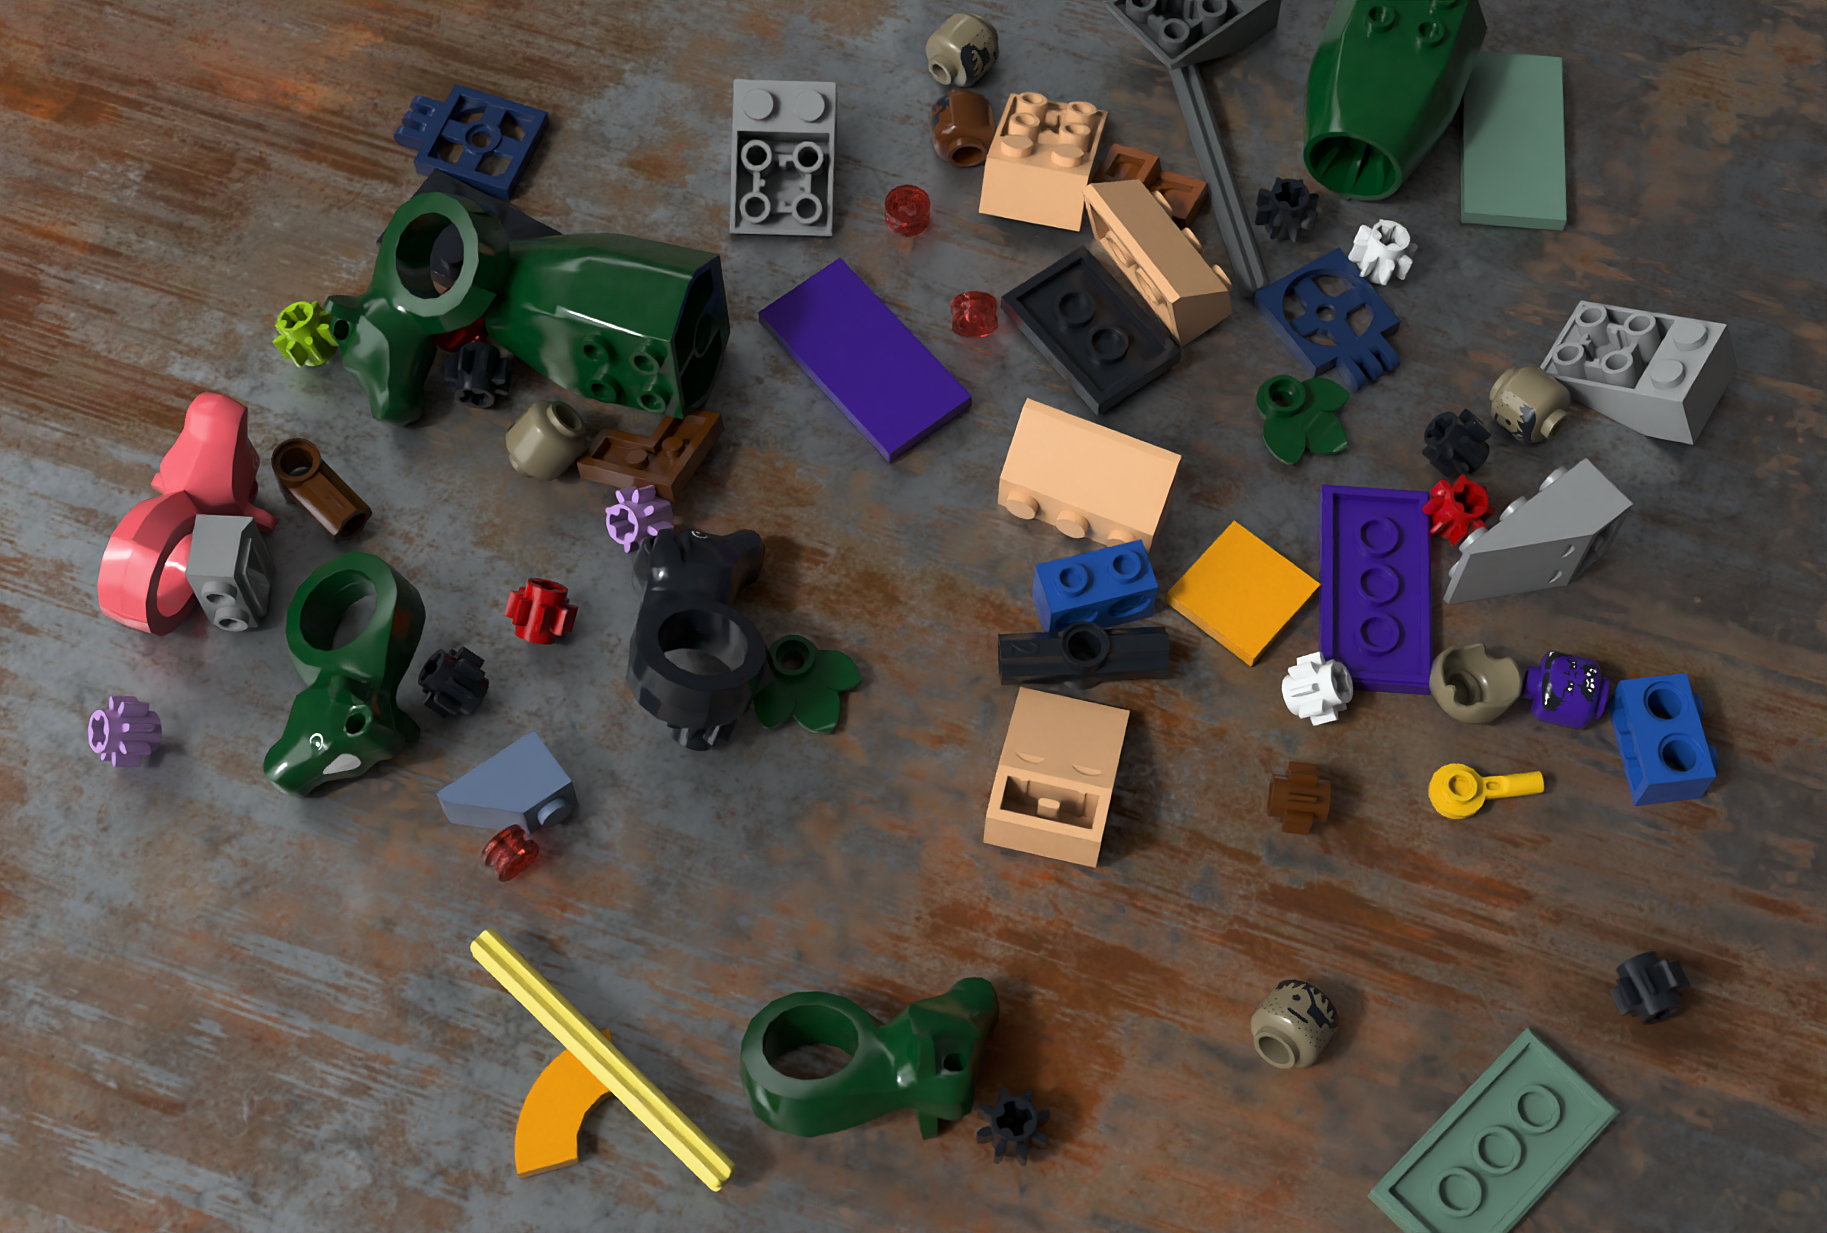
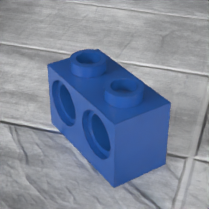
M1141 539L1035 565L1032 597L1044 632L1064 631L1071 624L1080 621L1093 622L1105 629L1152 617L1159 587Z
M1687 673L1620 681L1607 702V708L1634 806L1701 798L1717 777L1719 764L1714 746L1706 742L1702 728L1704 716L1702 701L1697 692H1692ZM1649 707L1662 710L1669 720L1658 718L1650 711ZM1663 758L1676 761L1684 772L1671 769L1666 765Z

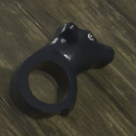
M691 528L679 533L670 529H661L657 536H646L641 543L632 562V585L639 597L640 604L636 624L630 639L626 680L629 689L638 703L657 719L689 729H704L727 725L746 713L755 695L774 680L773 659L763 637L752 621L733 608L741 591L746 586L757 581L763 567L765 544L760 535L754 530L742 529L720 536ZM678 649L701 650L718 657L730 667L732 672L716 676L694 674L676 666L666 658L664 653Z

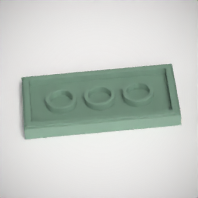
M1490 51L1479 52L1460 102L1461 223L1563 231L1567 221L1562 57Z
M1527 1027L1375 1185L1367 1197L1404 1233H1507L1620 1110Z

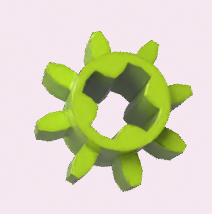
M305 301L293 303L280 313L274 326L281 335L276 337L273 343L285 360L292 358L298 367H302L304 364L307 366L324 364L334 356L339 345L329 332L333 315L324 311L317 301H313L311 304Z

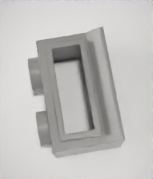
M196 514L185 576L211 625H216L228 631H243L248 627H258L260 616H266L272 583L270 578L276 572V567L254 518Z

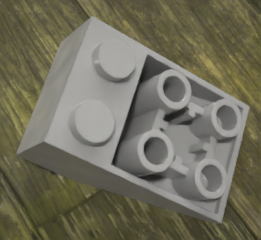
M734 79L730 234L832 237L838 107L836 82Z
M1587 301L1579 302L1540 366L1541 369L1568 389L1572 399L1644 436L1691 445L1695 444L1738 368L1727 324Z
M1584 458L1569 471L1564 466L1556 469L1541 484L1539 488L1541 492L1529 501L1524 496L1516 499L1501 514L1499 518L1501 522L1489 531L1482 526L1464 540L1459 548L1463 554L1448 573L1451 581L1443 600L1450 605L1568 585L1606 555L1633 503L1587 458Z

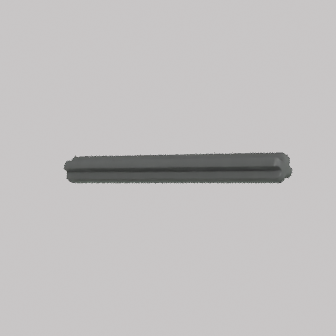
M1198 64L1169 70L1204 181L1208 185V193L1241 295L1247 299L1254 298L1255 293L1267 287L1270 282Z

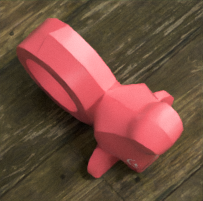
M211 392L199 394L191 403L186 413L184 429L176 443L162 460L160 473H156L151 483V487L163 495L139 502L122 519L111 535L102 558L97 584L99 606L103 615L126 626L160 637L173 632L188 617L197 600L185 576L196 514L253 517L259 531H274L278 519L252 505L259 489L255 477L260 465V457L248 438L247 406L228 395Z

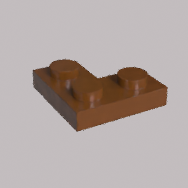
M693 408L684 419L665 415L650 438L602 427L577 461L580 476L583 479L623 489L631 486H636L639 489L654 485L655 496L675 501L725 430L722 416L719 413Z

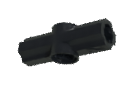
M1080 621L1071 624L1064 631L998 634V669L1001 685L1064 682L1065 685L1073 689L1086 690L1095 687L1102 680L1165 678L1169 676L1170 648L1165 626L1103 629L1093 622ZM1083 650L1093 654L1095 659L1080 661L1074 658L1071 653Z

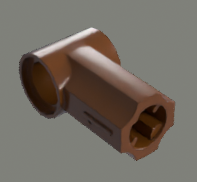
M292 438L280 443L275 448L271 457V465L280 491L286 500L292 504L299 505L336 544L344 540L350 541L364 529L367 520L372 516L371 508L326 464L315 444L307 439ZM297 468H311L308 473L302 476H289Z

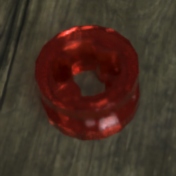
M908 184L892 189L886 196L884 219L890 231L903 237L917 236L924 232L930 221L931 203L928 194L923 189ZM907 206L910 211L916 210V214L909 216L906 211H899V208Z
M968 291L952 299L950 304L953 315L951 326L955 334L965 338H981L992 334L998 328V317L995 314L997 311V300L993 295L982 291Z
M517 824L509 826L495 835L487 843L480 856L485 866H495L494 875L500 882L512 880L520 875L535 860L539 852V846L534 840H524L525 830Z

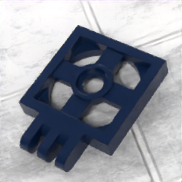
M455 84L445 103L416 95L410 104L413 111L409 110L405 113L402 119L404 126L397 128L393 138L400 145L419 151L414 159L417 173L429 177L433 170L437 169L486 195L510 202L550 123L548 112ZM483 113L480 120L473 121L468 125L457 122L469 115ZM506 117L521 127L525 133L522 141L501 135L500 128ZM480 134H486L492 139L491 143L483 148L474 146L472 141L474 137ZM442 139L463 146L464 151L456 165L442 161L439 151ZM495 155L511 160L506 172L493 177L478 172L484 158Z
M1340 247L1255 293L1253 305L1312 378L1335 368L1353 390H1358L1366 385V377L1374 381L1383 376V368L1390 372L1400 366L1399 356L1385 339L1398 332L1401 321L1365 277L1362 278L1360 276V271ZM1324 275H1334L1340 277L1349 290L1336 297L1324 295L1313 281ZM1294 293L1306 310L1305 314L1288 323L1284 316L1282 302L1284 297ZM1364 306L1372 316L1368 329L1358 337L1346 322L1347 315ZM1320 307H1329L1334 310L1336 317L1332 321H1323L1317 317L1316 311ZM1316 333L1329 336L1336 345H1320L1305 338Z

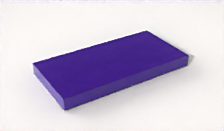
M838 258L758 312L759 323L889 463L972 406L971 394L841 258Z
M1324 484L1321 486L1319 492V583L1321 585L1319 588L1318 652L1322 651L1325 661L1334 659L1336 662H1341L1347 668L1352 680L1353 690L1430 695L1431 693L1429 688L1433 664L1430 515L1422 512V507L1430 500V492Z

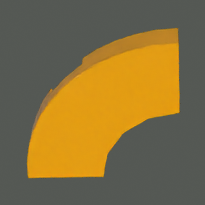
M610 1029L600 1031L613 1044ZM568 1049L559 1054L543 1070L529 1091L521 1109L515 1136V1162L519 1179L578 1164L579 1138L587 1118L603 1100L614 1096Z

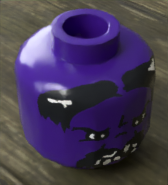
M1549 651L1542 657L1538 667L1533 665L1527 666L1521 697L1531 699L1530 710L1536 720L1581 730L1588 725L1591 719L1599 720L1601 718L1608 697L1609 677L1602 675L1600 665L1591 658L1559 651Z

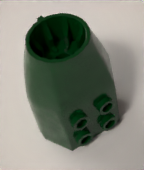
M1478 0L1336 1L1314 53L1307 77L1304 97L1303 159L1308 172L1317 182L1340 195L1339 198L1346 201L1349 198L1356 200H1380L1390 196L1399 189L1439 143L1456 115L1488 29Z
M575 233L514 239L509 242L511 269L505 289L492 308L484 314L486 329L490 338L495 343L520 358L550 381L568 391L603 403H613L653 414L684 419L693 408H698L707 400L715 385L731 333L720 254L614 233Z

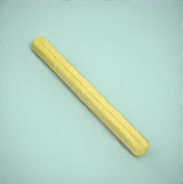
M486 929L472 942L470 949L473 957L712 1191H719L732 1180L737 1172L735 1162L495 929Z

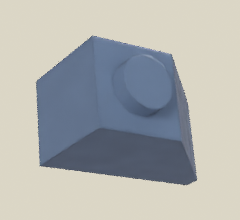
M535 730L436 793L444 814L451 823L524 834H532L542 826L550 828L557 825L570 814L572 807L578 803L572 780Z

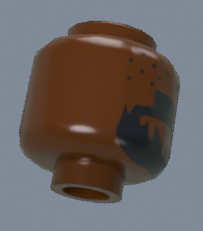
M955 89L939 98L932 105L928 116L932 145L936 155L956 167H971L981 163L986 158L996 133L990 101L983 95L966 89Z

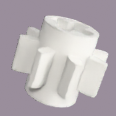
M1380 219L1373 229L1365 225L1360 226L1348 258L1351 261L1357 262L1356 266L1362 278L1365 277L1367 281L1386 285L1393 275L1402 280L1406 278L1413 264L1412 258L1418 246L1417 244L1409 243V233L1402 225L1394 221Z
M1322 651L1297 658V665L1288 668L1289 675L1284 677L1282 683V693L1288 709L1301 719L1310 716L1313 726L1338 720V712L1347 709L1345 703L1350 702L1353 696V684L1347 668L1341 662H1336L1334 659L1325 661Z

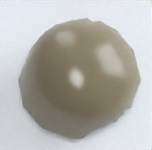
M1478 643L1464 647L1450 646L1439 654L1432 664L1429 688L1439 706L1452 718L1472 725H1485L1502 715L1517 702L1521 696L1524 681L1517 663L1512 657L1495 659L1486 652L1484 643Z

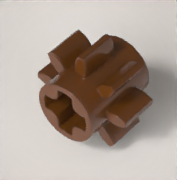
M1289 761L1288 770H1286L1285 775L1272 774L1268 792L1267 816L1280 818V823H1282L1281 832L1309 835L1313 822L1326 823L1331 800V781L1318 779V773H1316L1317 764Z

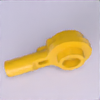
M1453 763L1438 769L1433 774L1428 785L1429 798L1432 805L1441 815L1450 819H1464L1473 816L1481 809L1484 800L1542 794L1544 791V781L1540 771L1481 777L1473 768L1464 764Z

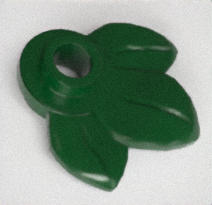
M1277 375L1264 382L1257 391L1255 406L1260 417L1265 420L1262 439L1267 449L1276 459L1289 466H1295L1298 463L1304 450L1311 454L1322 456L1334 455L1345 451L1348 446L1347 436L1334 412L1346 404L1350 393L1332 380L1321 377L1300 382L1289 375ZM1274 401H1285L1290 407L1278 406Z
M786 635L781 637L768 649L774 664V680L758 692L753 699L759 722L766 730H772L793 717L799 726L809 732L822 735L833 733L840 718L838 693L853 689L862 682L857 666L846 654L838 650H818L814 643L802 636ZM790 659H798L803 663V666L797 670H787L783 665Z

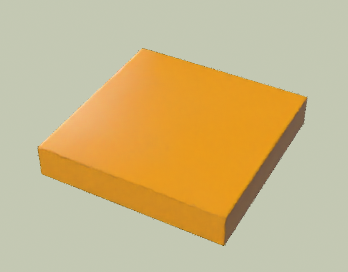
M1234 520L1166 593L1165 602L1252 667L1315 597L1321 584Z

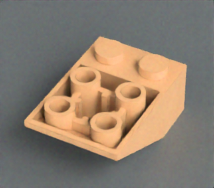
M1024 92L1019 95L1011 93L986 157L979 213L1079 232L1086 211L1082 189L1092 183L1091 179L1094 176L1108 111L1096 109L1094 105L1082 101H1074L1068 104L1050 101L1045 96L1034 92Z
M1020 687L990 797L983 843L1096 868L1130 711Z

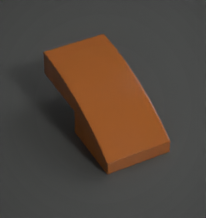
M1115 143L1091 179L1092 183L1140 179L1151 194L1159 191L1173 211L1174 217L1171 219L1180 231L1186 227L1188 229L1191 227L1209 196L1207 182L1162 170L1158 155Z

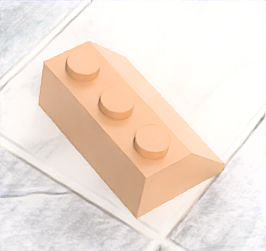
M1140 179L1091 183L1082 189L1094 238L1180 348L1232 314L1229 293L1233 291V286L1229 278L1218 265H1214L1211 268L1200 256L1203 254V249L1199 241L1187 227L1180 231L1171 219L1174 217L1170 205L1159 191L1151 194Z
M1027 398L1000 476L998 504L1006 507L1010 513L1023 519L1035 518L1056 526L1059 531L1073 538L1085 537L1107 547L1142 539L1147 556L1150 558L1172 507L1182 455Z

